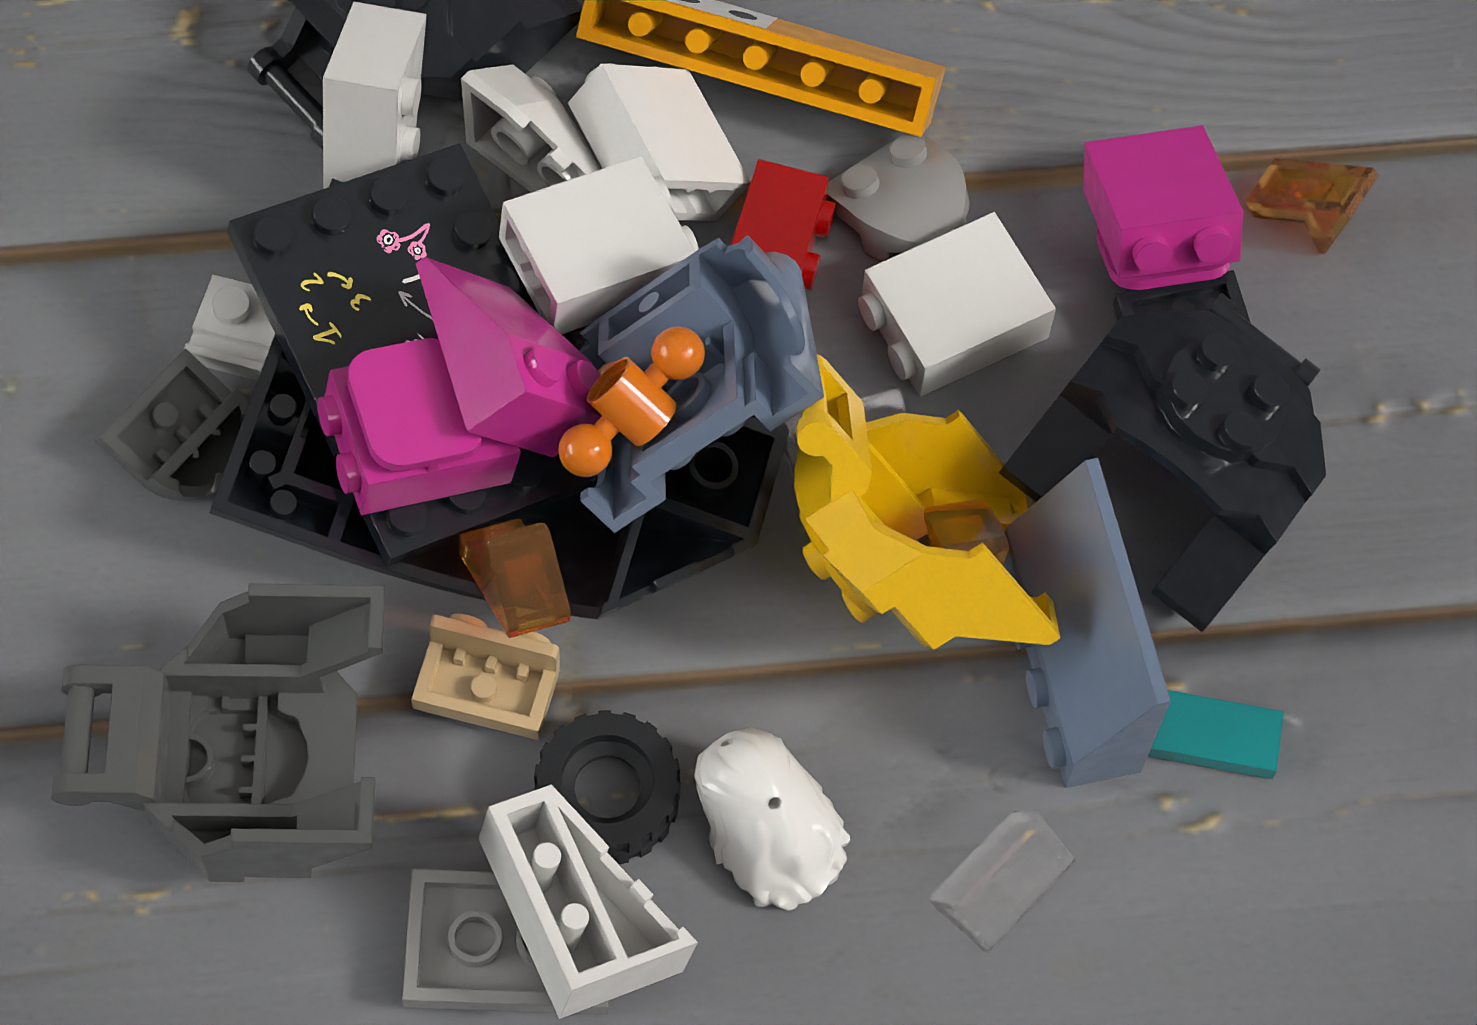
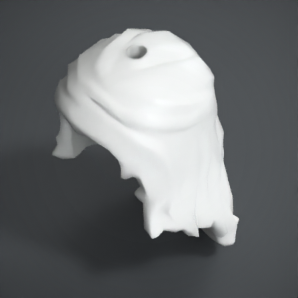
M750 727L725 734L698 755L694 777L703 805V811L711 826L708 840L710 841L711 848L714 850L716 864H723L725 869L732 871L734 881L741 889L753 896V902L756 906L765 907L773 904L781 909L790 911L795 909L798 904L808 903L811 899L819 897L827 885L833 884L838 879L839 872L847 861L846 852L842 847L848 845L850 835L843 828L844 821L835 811L833 803L823 794L822 787L800 765L786 748L781 738Z

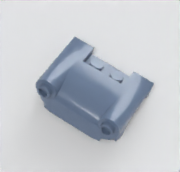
M749 235L740 243L726 246L718 238L695 251L597 318L580 332L587 340V343L579 351L593 363L597 371L603 365L623 357H629L641 370L645 371L653 363L651 349L655 338L662 331L670 327L681 326L691 329L700 337L705 349L704 362L697 373L683 380L669 379L661 387L677 403L676 410L667 425L653 439L638 447L634 446L619 432L611 440V460L607 467L598 474L596 487L587 488L580 493V501L614 533L666 500L665 473L667 471L683 467L693 458L696 452L719 437L734 434L751 416L754 415L771 432L824 397L802 272L797 262L788 255L778 252H764Z

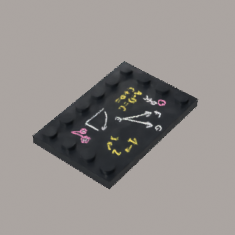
M460 143L229 221L227 228L228 236L335 460L337 455L340 454L335 436H326L324 434L317 408L318 398L325 396L330 370L350 366L352 360L366 350L426 338L439 339L416 267V263L422 258L427 257L508 286L538 313L499 239L500 222ZM520 448L521 454L511 483L365 514L362 517L386 567H389L578 494L587 488L596 487L598 474L591 477L576 476L563 466L559 454L555 457H550ZM352 492L351 494H352V496H353V498H354V500H355V502H356L354 493Z

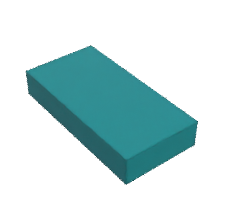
M1168 690L1171 702L1148 754L1149 757L1273 779L1277 772L1284 711Z

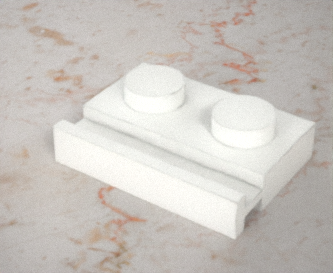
M212 275L192 326L193 334L189 344L186 343L184 349L186 348L207 368L258 380L275 332L252 284Z

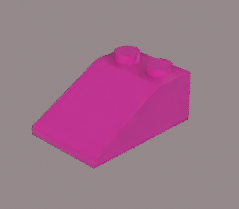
M427 257L422 258L416 263L467 432L555 457L559 454L560 440L568 429L578 424L594 425L602 415L587 402V395L592 385L599 378V372L589 359L508 286Z

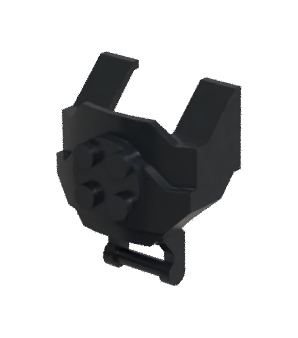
M288 0L294 6V11L281 38L272 46L259 50L250 59L247 71L260 85H269L312 130V140L323 150V107L287 69L301 58L323 81V76L353 2L427 14L421 69V94L463 101L461 78L469 70L513 64L526 74L579 23L582 6L576 0Z
M1223 293L1219 295L1208 311L1182 313L1178 310L1170 309L1122 316L999 471L1001 476L1033 501L1037 502L1081 463L1092 459L1112 433L1139 448L1170 470L1190 487L1215 513L1151 593L1201 632L1208 627L1263 557L1279 541L1305 502L1313 495L1326 476L1321 422L1314 415L1311 393L1308 388L1321 369L1307 358L1300 362L1233 310L1236 303Z

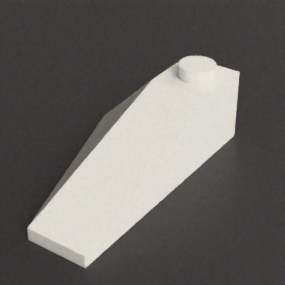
M513 64L469 70L461 78L466 143L531 193L603 169L591 146L565 110L553 89L543 79L537 76L530 78Z

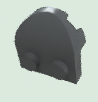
M185 348L95 442L152 493L163 498L178 501L206 498L216 494L249 402L238 388L231 392Z

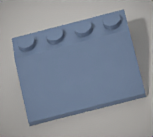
M1094 458L1081 463L1006 528L1000 552L994 553L997 560L1030 597H1038L1046 592L1054 603L1061 638L1051 645L1014 643L1018 649L1026 648L1032 667V669L1026 671L1028 694L1034 708L1043 707L1049 728L1043 730V745L1046 758L1051 768L1060 767L1065 788L1141 773L1171 702L1099 459Z

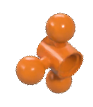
M681 326L670 327L662 331L655 338L652 345L651 357L653 363L645 371L641 370L629 357L609 362L598 370L600 376L589 390L587 402L602 416L594 425L578 424L571 427L564 433L559 443L558 451L561 463L570 473L580 477H591L602 472L611 460V440L619 432L634 446L638 447L653 439L667 425L676 410L677 403L661 387L669 379L683 380L693 376L704 362V345L694 331Z

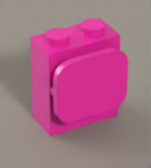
M1203 125L1084 142L1083 192L1098 226L1096 233L1098 249L1109 276L1115 284L1126 289L1144 290L1212 280L1223 276L1229 270L1231 262L1240 261L1243 209Z
M426 338L361 352L352 360L350 366L330 370L325 396L319 397L317 401L322 430L326 436H335L340 454L336 457V468L340 485L345 494L354 493L360 515L508 484L512 481L521 454L520 448L467 432L439 339Z

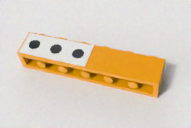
M584 0L576 38L921 137L931 124L946 69L942 65L717 0Z

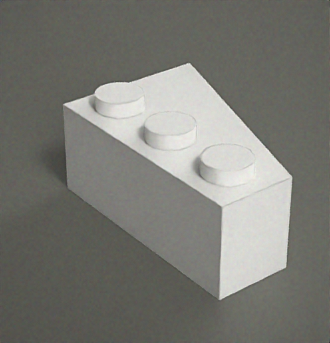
M353 2L323 76L324 189L329 187L332 178L346 182L417 158L420 144V128H416L421 96V69L427 14Z
M552 784L488 807L478 839L559 1019L684 971L698 942L684 927L678 929L651 900L653 893L640 879L634 882L607 853L609 846Z

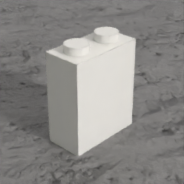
M612 63L600 64L599 67L587 75L583 86L568 102L601 167L606 168L642 156L653 177L659 176L665 182L671 197V209L677 220L717 221L751 183L694 78L687 69L615 65Z
M642 156L503 202L499 239L538 313L561 335L590 325L597 318L699 249L691 229L686 225L681 227L671 209L670 193L665 182L659 176L653 177Z
M995 212L866 269L862 295L858 298V306L865 323L872 331L879 329L889 345L888 356L894 371L902 380L909 378L920 397L1049 338L1056 311L1055 306Z

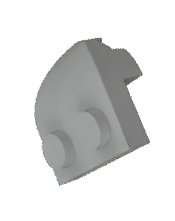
M908 133L902 134L828 183L827 201L836 203L835 215L860 234L865 253L883 261L889 259V252H906L967 224L966 216L970 203L960 163L951 153L925 134L921 137Z

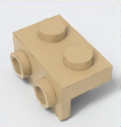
M452 614L450 618L432 615L428 627L430 643L411 699L413 709L539 741L560 672L559 647L550 643L547 637L534 631L518 629L511 634L488 628L482 620L466 614Z

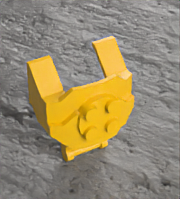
M817 354L824 397L801 412L802 417L796 425L799 449L794 469V489L797 504L801 510L799 517L811 540L810 543L803 547V555L816 576L821 580L831 577L842 590V597L847 608L859 622L864 623L876 614H884L891 610L924 647L928 646L933 650L956 636L1051 645L1059 640L1061 637L1054 603L1050 596L1044 592L1038 597H1030L983 542L970 551L929 547L919 543L918 540L937 527L1005 533L1006 528L1033 505L1031 498L999 474L1005 463L959 409L946 418L899 413L866 422L862 400L829 362Z

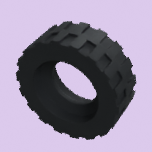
M600 710L598 714L587 716L585 713L575 717L574 722L564 726L563 724L554 731L553 739L549 743L545 742L540 751V763L536 764L534 772V790L552 784L609 846L607 853L619 865L629 863V859L638 855L641 858L652 851V846L658 841L662 843L669 834V826L671 822L675 823L679 809L681 789L680 767L678 758L674 759L672 755V745L666 737L662 738L657 733V728L648 721L643 723L636 719V715L623 712L622 715L611 713V710ZM600 758H615L627 763L634 769L639 778L641 790L637 802L628 812L613 818H601L590 814L579 804L574 790L575 781L580 771L590 762Z

